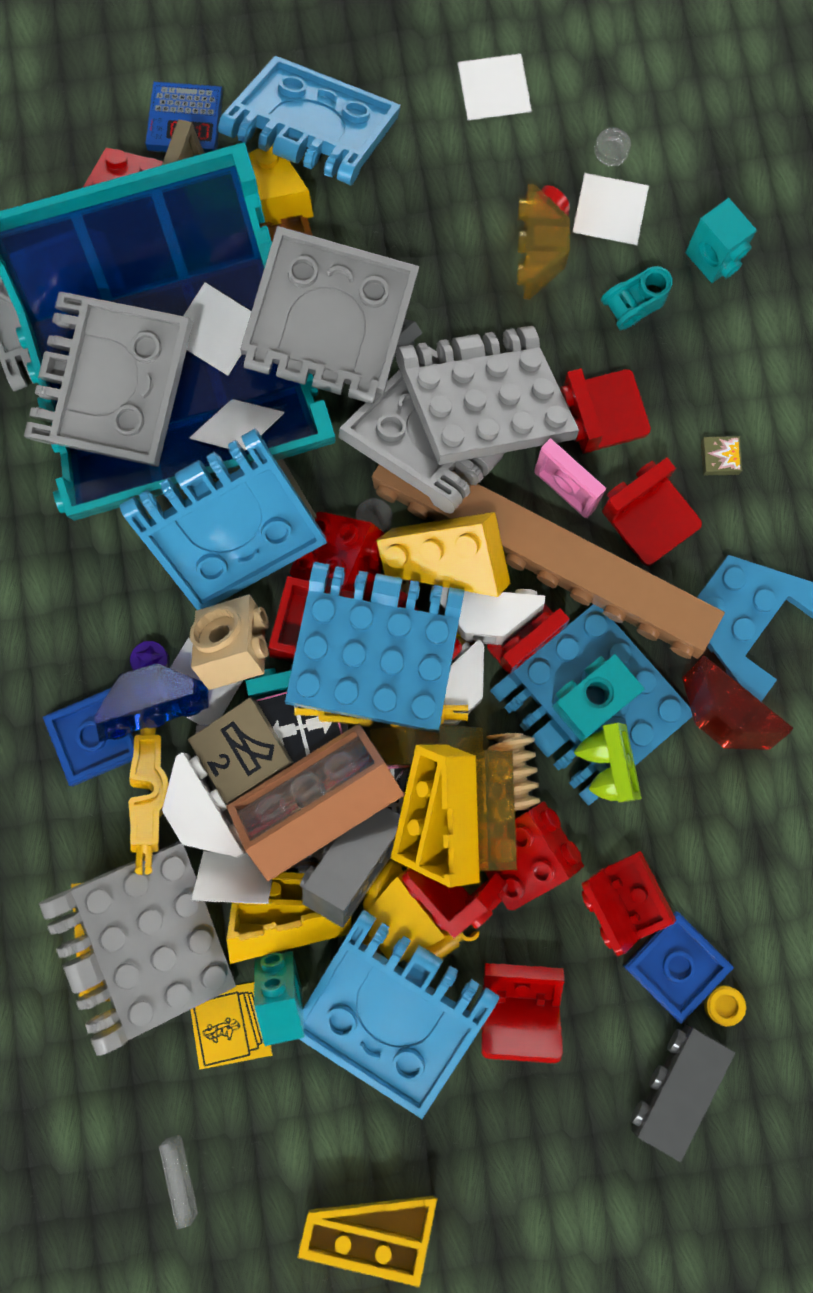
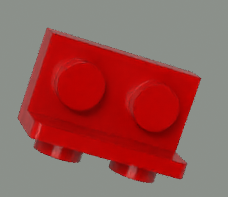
M544 604L543 613L504 645L488 644L487 650L503 669L510 674L567 626L570 618L561 608L553 613Z

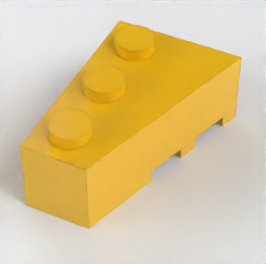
M273 145L267 151L258 148L248 153L257 181L265 222L270 221V223H273L272 225L282 224L281 219L299 215L306 218L314 217L309 190L290 161L273 155ZM230 172L182 186L190 214L206 239L239 232L238 230L246 228Z
M495 512L392 528L376 540L384 574L388 576L447 588L463 589L468 592L499 597L511 584Z
M447 744L416 745L390 859L449 888L480 883L476 756Z
M282 872L272 879L268 904L232 902L227 933L230 964L348 935L352 926V916L342 928L302 904V887H300V883L305 873Z
M433 1195L310 1209L305 1223L298 1258L420 1287L437 1198Z

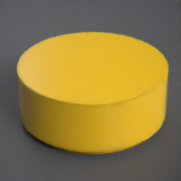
M719 985L705 998L704 1009L707 1016L713 1022L721 1026H733L743 1019L746 1012V1003L738 990L729 986Z

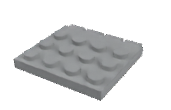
M277 226L240 348L241 354L246 355L244 368L270 375L273 363L278 364L276 377L305 385L310 373L314 375L312 383L314 388L341 395L344 383L349 384V398L373 404L376 392L384 394L418 276L419 266Z

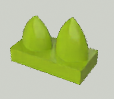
M617 722L603 725L602 730L591 734L578 745L574 751V754L589 762L610 763L611 765L610 768L603 770L589 786V790L592 793L609 801L629 802L642 799L626 724Z

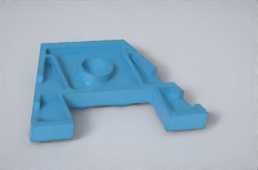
M728 555L698 594L697 598L725 612L707 647L711 653H715L726 668L725 672L733 682L737 683L746 695L744 698L755 708L759 706L777 679L749 660L746 654L785 600L813 619V582Z

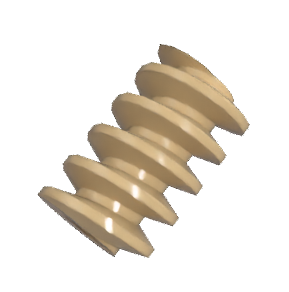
M523 733L487 736L488 740L497 742L488 747L487 753L499 757L488 764L489 769L500 772V774L490 778V783L501 787L500 790L491 794V799L503 802L502 805L494 808L492 812L508 813L530 810V807L540 803V798L529 795V791L538 788L539 783L527 780V776L538 772L536 767L526 765V761L536 757V753L525 750L524 746L535 742V738L523 735Z

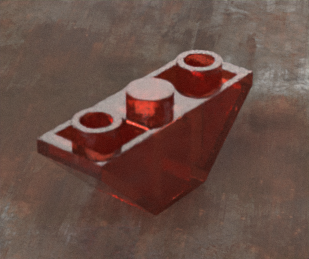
M704 655L682 677L695 725L724 749L770 750L793 729L792 726Z

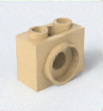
M250 594L195 611V621L190 630V640L193 644L191 668L208 690L264 674L265 657H268L265 629L269 628V620L264 608L258 607Z

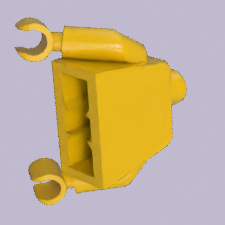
M390 859L364 897V910L377 919L362 943L368 946L383 922L390 927L388 930L389 934L384 942L378 946L376 952L379 954L383 953L388 960L393 953L396 943L403 936L411 940L399 962L404 960L406 963L409 962L419 945L442 959L460 946V941H474L479 937L480 932L474 931L468 937L461 932L457 937L453 938L448 931L439 928L433 920L432 913L421 901L415 900L408 893L402 879V875L408 870L406 869L403 872L402 868L407 866Z

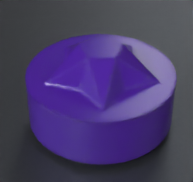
M145 641L138 644L130 656L132 669L144 679H157L165 674L169 667L170 660L167 651L154 641Z

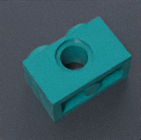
M728 198L701 217L685 253L712 284L720 277L724 276L727 279L742 266L740 260L751 250L750 242L757 229L731 199Z
M616 654L607 661L600 656L584 670L588 676L578 685L572 679L555 693L559 700L552 708L581 742L645 690ZM596 686L603 691L605 695L603 704H593L588 700L586 695L588 687Z
M293 951L276 952L254 959V1008L264 1046L305 1038L302 987Z

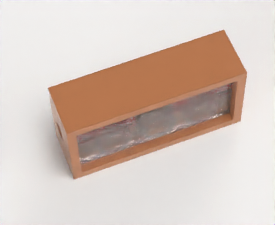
M358 723L226 807L245 851L266 880L270 881L400 799L404 794L380 754Z

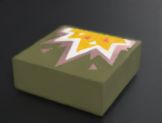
M740 436L704 437L702 439L703 476L739 475L742 472Z

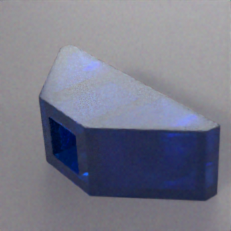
M153 664L120 674L94 716L99 742L108 739L118 740L131 732L146 727L156 728L163 725L166 721L178 717L197 715L202 710L209 708L208 689L202 681L160 664Z

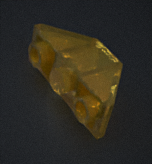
M528 184L526 198H519L518 220H524V231H519L518 253H524V264H518L517 286H523V299H531L565 269L570 252V218L535 184Z
M440 725L438 733L403 726L370 729V741L387 767L411 766L416 745L447 744L475 755L476 766H484L483 728Z

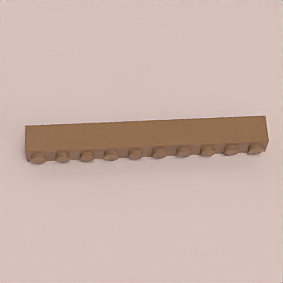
M380 464L372 475L374 489H376L378 496L390 503H395L397 500L408 506L407 509L410 513L423 520L429 517L435 521L495 512L505 560L509 566L520 571L526 568L537 574V579L543 584L552 588H556L558 585L571 592L570 597L575 601L587 606L592 603L604 609L603 614L618 623L626 621L638 627L636 631L649 640L657 641L659 638L670 644V649L681 657L691 659L693 656L699 659L725 614L724 611L480 484L476 486L468 484L470 485L471 493L463 499L462 503L453 513L448 514L434 506L427 495Z

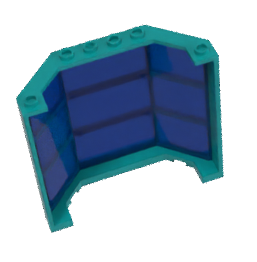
M245 142L0 211V276L19 318L21 327L16 328V333L22 348H28L31 361L26 364L34 384L38 383L42 386L61 389L60 384L38 378L45 351L69 356L68 351L47 345L49 335L73 339L75 331L74 329L62 328L52 323L54 313L78 317V315L65 313L55 308L59 292L183 316L206 282L252 311L272 241L267 225L263 227L259 225L264 223L265 219L261 208L262 204L258 193L256 177ZM186 350L159 467L51 444L55 453L60 452L63 477L55 479L58 490L53 491L54 500L59 512L66 513L67 517L76 521L119 508L120 504L132 497L141 501L139 495L146 490L150 491L155 497L163 495L160 483L167 478L171 479L173 484L180 490L182 488L175 477V473L198 460L204 464L212 479H217L218 477L206 458L213 452L222 458L229 474L240 469V466L232 458L229 449L190 439L199 428L230 400H238L285 412L261 435L276 461L334 444L335 434L325 401L319 400L314 402L313 396H316L318 393V389L312 387L313 374L309 373L305 385L276 377L278 364L273 363L270 375L244 368L246 355L242 354L227 376ZM37 397L39 408L55 412L56 400ZM245 450L250 462H253L254 459L248 450Z

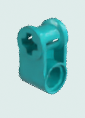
M653 266L605 292L601 297V302L604 306H609L616 317L618 329H627L643 317L664 306L672 287V276L667 269ZM655 285L662 292L653 293L646 286Z

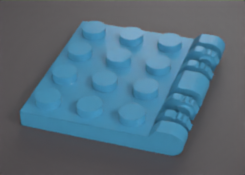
M274 56L222 114L218 125V132L231 138H235L238 135L239 141L247 143L253 137L256 127L260 128L262 131L258 139L259 149L267 151L273 145V155L296 164L299 163L305 153L303 163L304 167L309 169L316 166L321 153L329 157L324 165V175L333 178L337 173L338 181L352 185L357 179L361 167L397 120L401 105Z
M256 428L241 436L245 447L254 459L253 462H250L238 441L234 440L229 443L228 447L232 458L240 466V469L229 474L222 458L213 452L206 458L219 481L214 482L209 471L200 460L175 473L180 487L188 496L187 499H183L180 491L171 479L167 478L160 483L162 492L173 505V507L163 512L155 496L148 490L139 495L143 506L135 497L120 504V510L127 522L196 610L221 602L327 543L325 534L280 468Z
M314 562L285 703L302 708L438 733L465 590L449 587L444 615H438L443 586L434 585L430 595L429 613L414 610L420 592L418 581L411 580L406 608H401L397 606L403 578L376 573L371 602L363 600L368 572L359 571L358 575H356L354 599L342 597L340 592L345 579L344 568L335 567L330 594H326L325 589L330 565Z
M594 604L490 690L495 698L501 702L519 686H523L524 690L504 707L508 713L519 709L530 696L536 701L540 707L535 712L528 714L520 724L524 731L545 714L548 715L551 720L532 736L535 738L534 743L547 758L568 740L573 744L574 747L553 764L558 771L566 768L573 762V758L577 756L574 754V751L581 741L552 708L559 700L555 693L572 679L578 685L588 676L584 670L600 656L607 661L616 654L645 688L643 692L603 724L608 725L618 722L627 725L635 766L696 714L622 629L603 614L604 609ZM590 686L587 688L586 695L591 703L597 705L604 703L605 695L599 687ZM603 725L600 726V727H599L596 731H594L593 733L602 730V729H603ZM587 761L589 765L583 770H579L571 777L568 783L575 789L595 771L600 774L603 770L610 768V763ZM591 783L579 793V796L588 806L599 798L589 790Z
M363 909L303 1008L305 1038L299 1040L423 1119L493 1011L500 996L485 987L471 1011H468L466 1007L480 985L472 979L466 983L457 1003L446 997L444 994L454 983L458 970L449 966L436 989L429 986V983L443 960L419 945L404 969L397 964L411 942L405 936L398 940L389 960L377 953L376 949L389 934L388 930L390 927L383 922L369 945L366 946L362 942L377 918Z

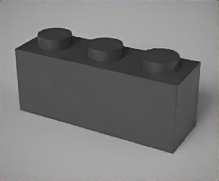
M385 807L325 845L322 852L323 858L318 866L309 867L301 880L302 904L343 928L391 858L400 814Z
M686 1024L682 1030L677 1029L673 1033L667 1046L670 1054L664 1066L658 1065L649 1081V1086L652 1089L646 1101L641 1100L636 1105L631 1116V1123H633L631 1131L638 1138L679 1162L682 1161L736 1054L734 1051Z

